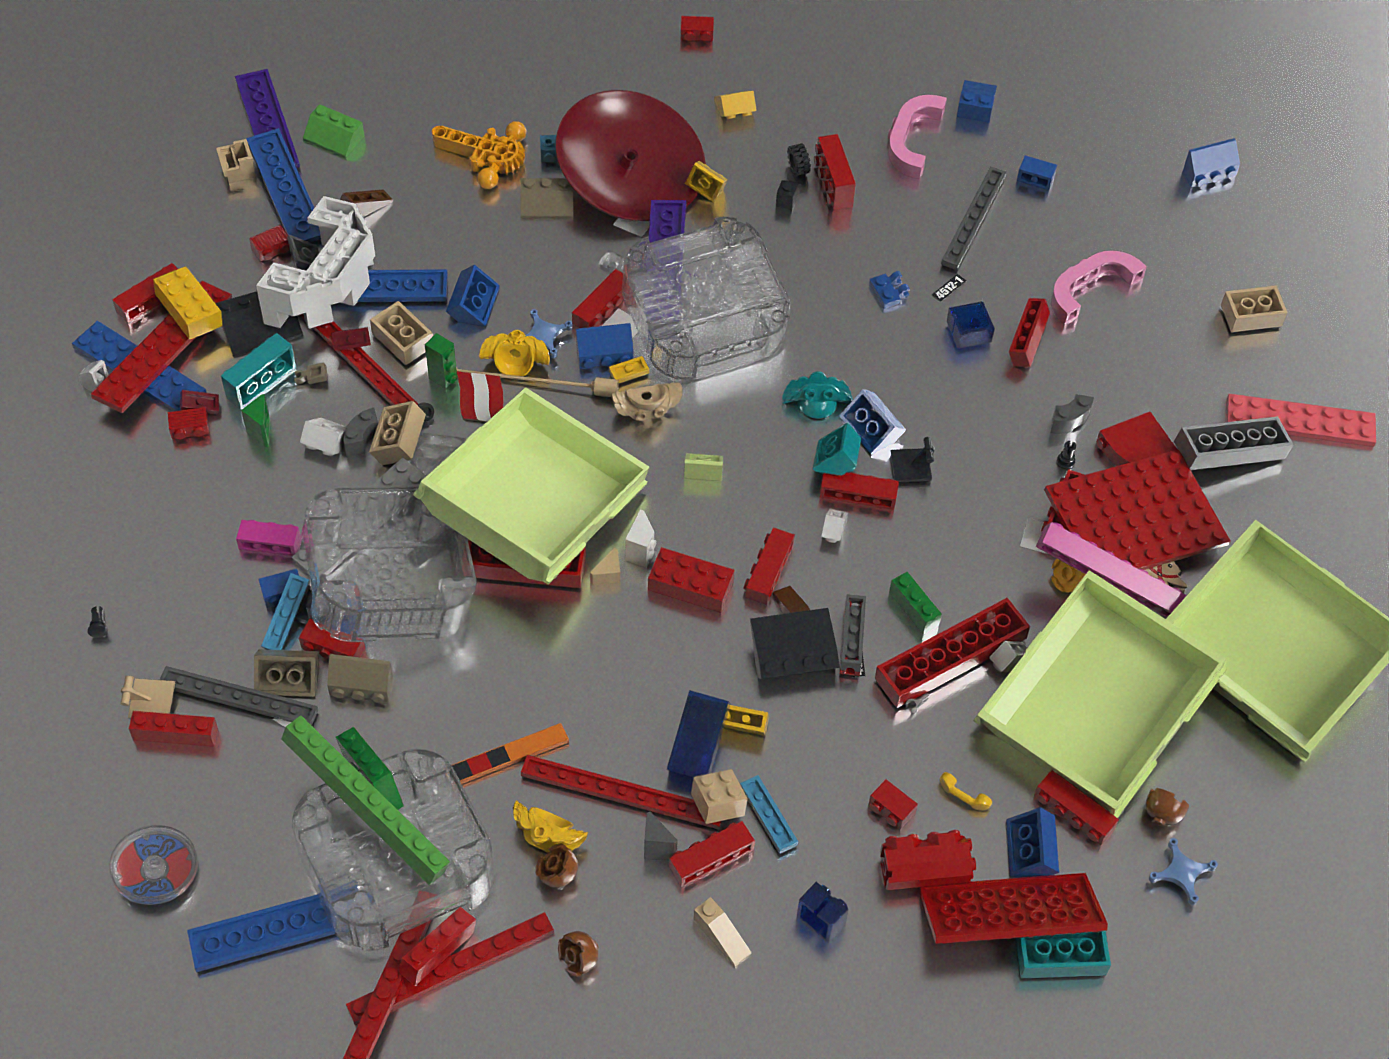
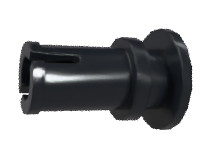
M1071 441L1065 442L1063 451L1057 457V463L1061 467L1071 468L1074 466L1076 460L1074 454L1076 449L1075 442H1072V446H1070Z
M97 606L91 609L92 621L87 632L91 637L100 638L107 635L108 628L104 621V608L99 606V613H97Z

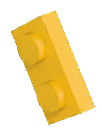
M643 356L610 366L609 373L612 379L619 380V383L649 374V367Z

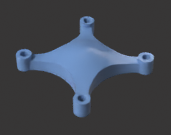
M532 309L530 315L534 320V326L526 337L533 336L538 340H542L550 352V357L556 358L557 349L553 346L554 340L560 333L572 330V322L568 320L565 324L561 325L548 323L539 318L536 309Z
M1171 838L1168 843V847L1172 852L1170 866L1159 873L1151 872L1149 881L1155 883L1159 880H1167L1176 883L1186 892L1189 904L1196 905L1199 897L1194 892L1195 879L1203 872L1215 871L1218 863L1215 860H1211L1209 863H1198L1189 859L1179 850L1177 846L1178 840Z

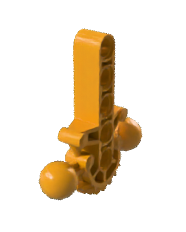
M519 121L509 123L505 130L506 136L501 137L496 135L494 128H488L487 133L483 137L445 126H436L432 129L433 144L436 148L469 157L473 172L479 171L480 167L488 166V168L482 169L477 176L478 184L484 189H492L498 184L499 177L497 173L508 175L511 172L514 174V171L519 170V167L523 166L525 161V149L521 141L526 137L527 130L524 124Z

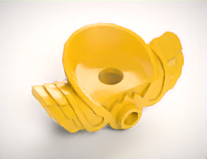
M513 330L508 335L501 333L496 336H489L485 339L479 351L480 359H494L501 374L526 376L531 371L534 362L542 365H549L550 363L549 351L545 343L533 336L526 337L520 330Z
M517 800L513 804L514 820L517 827L523 829L524 838L527 843L547 853L550 852L548 848L556 844H564L569 849L574 850L580 847L588 836V832L572 829L573 823L537 807H531L528 811V808Z

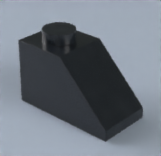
M782 180L777 190L776 207L792 211L802 184Z

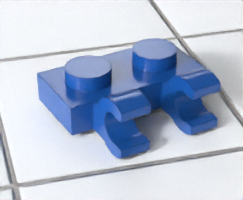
M900 271L892 273L889 277L885 273L870 278L869 283L884 309L900 304L901 298L909 296L908 291L910 288L907 284L899 286L896 290L893 287L902 283Z

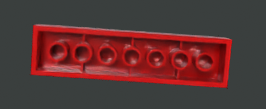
M1005 598L878 665L875 679L896 708H899L906 704L907 700L915 699L990 659L989 657L1004 641L1022 642L1027 639L1031 626L1011 601Z

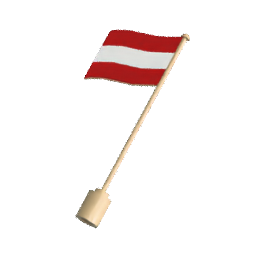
M456 367L460 385L461 414L464 420L488 422L504 407L500 378L589 387L591 392H594V396L612 397V394L618 392L619 380L596 377L595 381H592L591 384L462 370Z

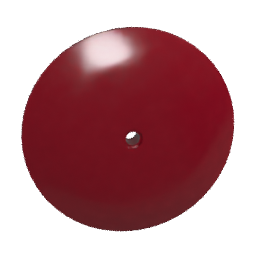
M627 90L598 92L575 103L564 115L557 130L556 155L564 177L585 201L609 215L631 221H650L651 200H686V207H688L699 194L686 185L685 182L696 162L700 161L706 164L701 142L690 124L677 111L656 98Z

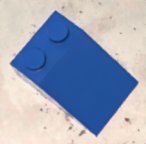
M964 80L957 117L989 123L997 86Z

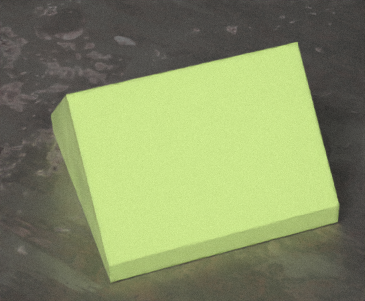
M686 453L684 478L722 481L723 456Z

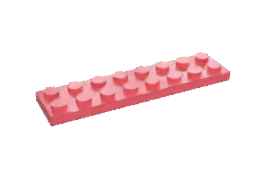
M1228 394L1227 422L1278 416L1287 434L1291 436L1373 447L1376 444L1375 413Z

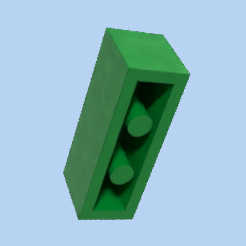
M436 333L425 344L428 377L433 382L447 389L450 384L455 383L457 380L454 343Z
M908 572L891 580L889 593L923 635L939 626L942 613Z

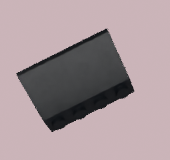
M257 291L215 303L221 310L222 328L233 356L251 352L276 333L286 341L303 336L297 315H289L281 328L264 324Z
M828 608L750 618L758 678L765 679L840 668L837 645Z

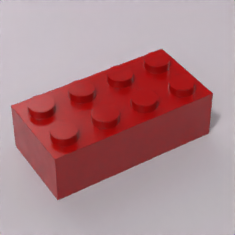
M838 134L818 137V142L815 144L816 156H814V164L818 166V176L823 181V190L827 192V202L831 204L833 210L852 208L856 183Z
M661 547L648 576V591L722 613L734 583L735 570Z

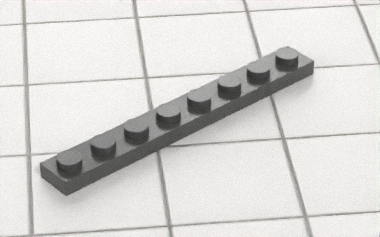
M990 166L942 258L941 265L958 270L1006 177V171Z
M168 666L165 667L159 679L175 681L174 691L290 722L301 715L312 725L318 712V707L315 705Z

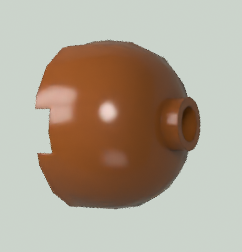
M1151 788L1146 799V810L1153 818L1152 821L1159 826H1164L1165 824L1174 825L1183 820L1189 809V804L1185 800L1179 802L1174 798L1175 794L1161 788H1156L1154 791Z
M556 844L548 848L550 852L544 859L542 857L539 858L535 873L548 886L561 888L574 880L578 871V860L571 849L564 844Z
M574 931L563 935V938L559 939V958H564L568 966L565 969L570 975L580 976L592 970L596 965L599 947L590 935L585 932Z

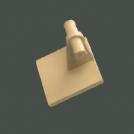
M125 676L124 687L121 688L122 698L120 704L129 706L131 699L128 713L129 719H131L133 711L170 714L175 681L135 679L132 688L134 677Z

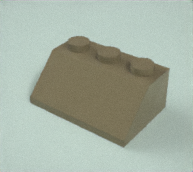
M521 178V218H573V188L566 178Z
M259 649L255 653V690L282 696L315 697L319 673V651Z
M330 654L327 681L329 695L336 698L366 699L377 703L389 702L394 683L390 661Z

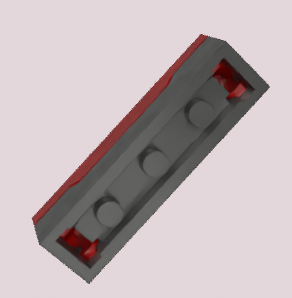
M846 595L840 674L860 676L866 596ZM852 603H857V604H859V605H858V606H854V605H851V604H852Z

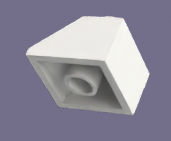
M324 418L305 421L300 443L305 444L308 449H319L323 451V454L333 456L334 454L341 453L345 447L344 432L346 426Z
M640 510L625 539V561L647 568L649 562H653L656 556V551H654L656 540H654V530L645 512Z

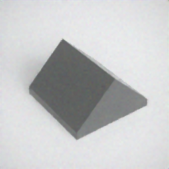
M288 235L290 255L295 268L307 271L319 254L317 245Z
M649 811L646 816L644 859L669 861L672 854L677 852L678 840Z

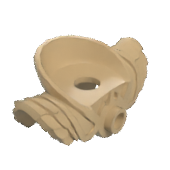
M672 382L670 384L665 383L664 385L656 384L628 389L626 392L613 393L612 401L618 413L623 416L629 415L638 421L654 417L659 418L669 408L675 407L680 402L682 385L679 382Z

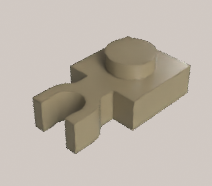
M325 362L309 365L305 371H294L296 377H298L294 378L296 384H302L305 381H308L309 384L327 381Z

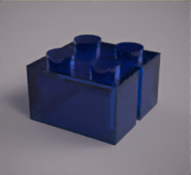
M983 301L949 308L946 322L951 333H953L958 349L992 342L995 328Z
M815 882L799 899L797 917L827 943H830L846 926L849 908L842 899L832 897L831 891L825 885Z

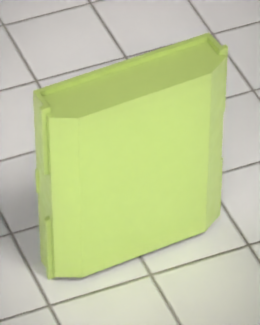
M524 388L420 482L419 488L414 492L413 496L420 499L433 516L528 579L543 581L549 585L585 548V543L609 519H613L647 485L648 481L645 478L649 466L528 388Z
M1257 520L1247 528L1166 618L1167 621L1226 658L1224 666L1227 670L1213 689L1246 713L1250 721L1304 763L1310 758L1313 749L1389 664V617L1345 586V583L1325 568L1318 566Z
M1089 570L1043 631H1040L1027 647L1023 657L973 721L978 725L983 723L997 737L1048 772L1051 770L1056 772L1118 818L1156 767V759L1183 722H1189L1227 670L1224 666L1226 658Z

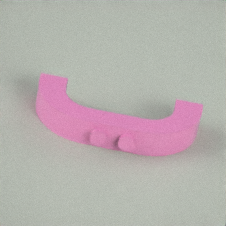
M937 95L914 97L901 107L898 117H894L893 129L890 128L888 133V139H890L888 156L892 165L902 174L920 179L926 156L911 152L905 147L904 143L914 121L921 118L941 121L946 107V97Z
M1103 251L1096 253L1087 259L1081 260L1079 264L1069 267L1058 277L1051 298L1052 309L1057 318L1065 325L1078 317L1081 305L1070 294L1073 290L1105 273L1118 275L1131 286L1144 278L1147 266L1136 257L1124 252Z

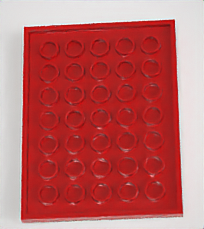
M1179 449L1047 485L1044 488L1065 530L1079 534L1080 538L1086 541L1094 542L1100 549L1112 552L1115 557L1121 560L1129 561L1137 569H1149L1229 545L1231 542Z

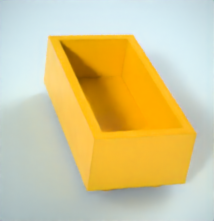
M186 266L153 279L155 295L190 340L223 326L221 310Z

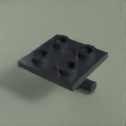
M931 437L924 438V448L890 450L894 480L899 482L932 481L930 463L934 462L933 453L935 450L934 446H932Z

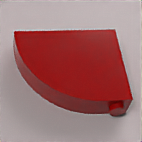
M1150 411L1100 430L1096 441L1099 449L1103 450L1115 466L1177 450L1174 443Z

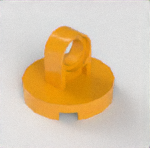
M1057 558L1052 564L1053 576H1051L1055 587L1062 592H1073L1086 575Z

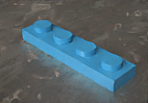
M290 573L261 645L262 648L267 650L283 649L309 584V579Z
M759 775L740 783L748 802L779 854L798 846L797 838Z

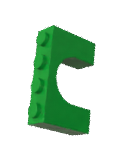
M352 727L336 736L343 757L397 810L404 807L391 771L358 731Z

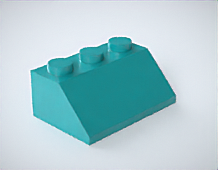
M848 422L818 440L812 468L814 471L843 475L846 472H852L856 468L861 437Z

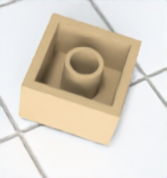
M732 769L693 777L691 795L706 824L745 816L747 797Z

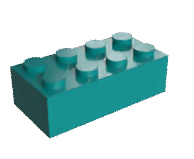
M276 333L259 347L254 348L251 353L240 359L230 369L224 371L221 379L226 398L242 410L294 370L296 364L292 345Z
M1106 931L1015 938L1021 978L1106 976L1111 967Z

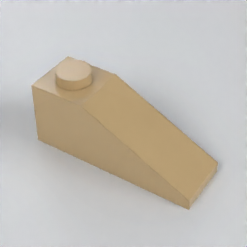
M711 897L694 909L693 920L734 966L751 954L750 949L725 912Z

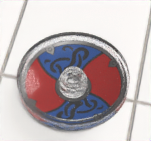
M151 825L136 829L119 841L111 854L109 870L112 882L122 896L135 903L155 905L175 899L191 885L197 872L198 860L193 843L184 833L169 826Z

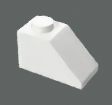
M103 360L90 363L81 371L78 376L82 387L93 392L108 376Z
M829 509L825 517L821 537H824L828 542L836 543L840 541L848 512Z
M1004 641L989 658L994 662L993 666L998 671L1011 672L1025 654L1027 647L1023 642Z

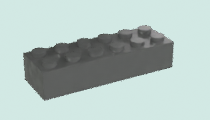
M1278 416L1182 427L1174 440L1177 449L1181 452L1190 470L1285 459L1294 445Z

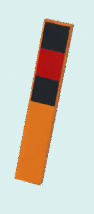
M559 723L447 766V771L456 787L523 761L527 755L536 756L569 743V738L562 724Z

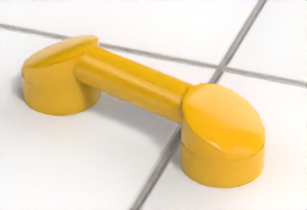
M944 772L941 775L940 783L945 792L959 798L973 809L984 811L988 810L992 805V800L985 794L980 793L974 799L956 788L957 780L952 774Z

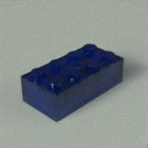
M689 690L666 770L690 778L711 773L731 705L729 701Z

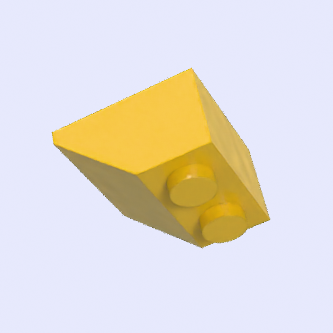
M754 91L714 96L720 116H726V119L736 118V114L741 113L742 116L752 115V111H757Z
M698 161L694 164L685 184L714 203L728 180L706 164Z

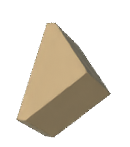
M614 547L590 572V583L592 585L620 583V565L617 548Z

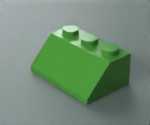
M319 104L310 114L303 140L347 158L365 137L363 122Z

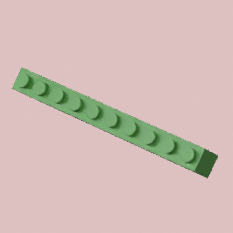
M300 715L285 727L281 740L429 886L445 873L450 861L310 723Z

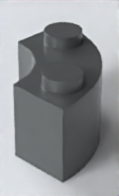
M1076 394L1074 400L1069 404L1063 406L1056 405L1050 433L1072 432L1074 428L1082 426L1089 417L1094 397Z
M374 408L362 411L347 425L344 432L347 458L365 454L367 443L374 438L378 426Z

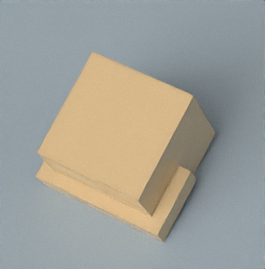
M247 139L234 141L231 145L216 148L224 177L228 178L229 183L256 177Z

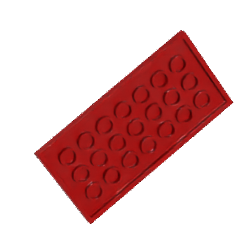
M1086 873L970 881L966 883L919 887V893L936 944L1107 931L1108 928L1107 920Z

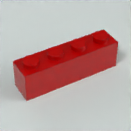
M171 263L112 299L116 312L127 323H130L159 305L161 301L155 295L153 279L175 271L178 268Z
M615 269L572 312V324L578 328L598 327L600 322L604 318H608L611 311L618 307L626 296L632 293L633 278Z
M1029 298L1009 349L1013 366L1031 367L1050 315L1046 299Z
M846 472L843 475L824 473L820 498L894 510L899 481L871 475H860L853 472Z
M774 527L770 534L767 533L764 540L765 547L764 549L760 548L757 556L759 560L751 568V578H747L743 587L746 590L745 598L764 605L768 604L794 546L795 534Z
M133 711L129 731L133 741L214 747L218 726L215 717Z
M1053 770L1047 774L1036 788L1034 796L1037 797L1039 802L1048 805L1058 816L1064 817L1074 828L1080 829L1087 834L1090 840L1100 845L1104 843L1118 824L1119 819Z
M743 821L737 824L732 823L725 830L719 833H712L706 840L694 842L688 849L672 854L669 858V868L680 886L683 887L753 851L755 840Z
M459 907L401 958L399 974L416 986L473 935L476 919L462 907Z

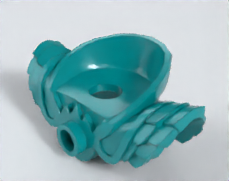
M821 371L813 372L809 378L802 376L797 380H791L782 396L783 404L797 401L800 411L806 416L815 419L829 417L836 410L838 401L850 404L853 400L851 391L844 380L840 381L836 377L827 378Z

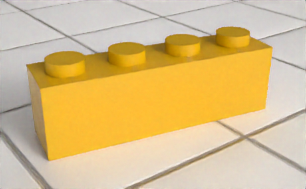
M688 697L684 714L685 719L689 721L763 736L766 735L769 720L768 712Z

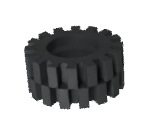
M800 143L789 146L787 148V158L789 159L788 163L794 176L810 173V158L808 157L809 154L805 145Z

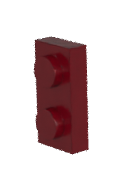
M368 327L331 332L334 351L371 345Z
M187 390L180 392V410L206 407L207 413L218 414L219 394Z

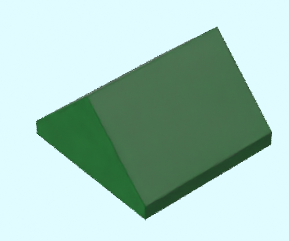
M261 394L241 411L246 432L264 447H269L270 415L265 394Z

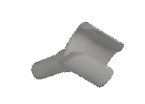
M925 693L916 700H907L906 708L909 705H914L915 707L911 709V713H916L918 705L926 700L929 694Z

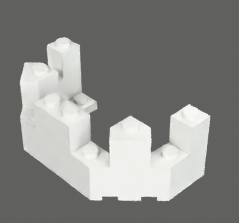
M323 196L307 219L309 224L319 226L321 242L324 248L307 271L273 262L256 285L264 324L281 328L289 315L296 316L304 313L305 322L310 329L333 322L331 305L340 302L354 306L370 284L368 266L374 265L375 250L372 233L368 229L363 216L360 215L356 204Z

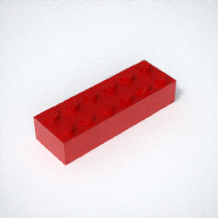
M468 539L464 559L465 577L548 585L543 581L528 579ZM586 546L549 585L581 588L586 559Z

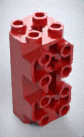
M951 830L948 833L931 832L927 834V839L925 840L919 839L917 834H910L906 837H887L885 843L881 844L880 857H884L883 863H880L883 884L886 886V890L970 882L974 877L973 870H976V860L974 857L972 858L970 852L972 851V841L970 838L966 839L965 836L961 835L959 830Z

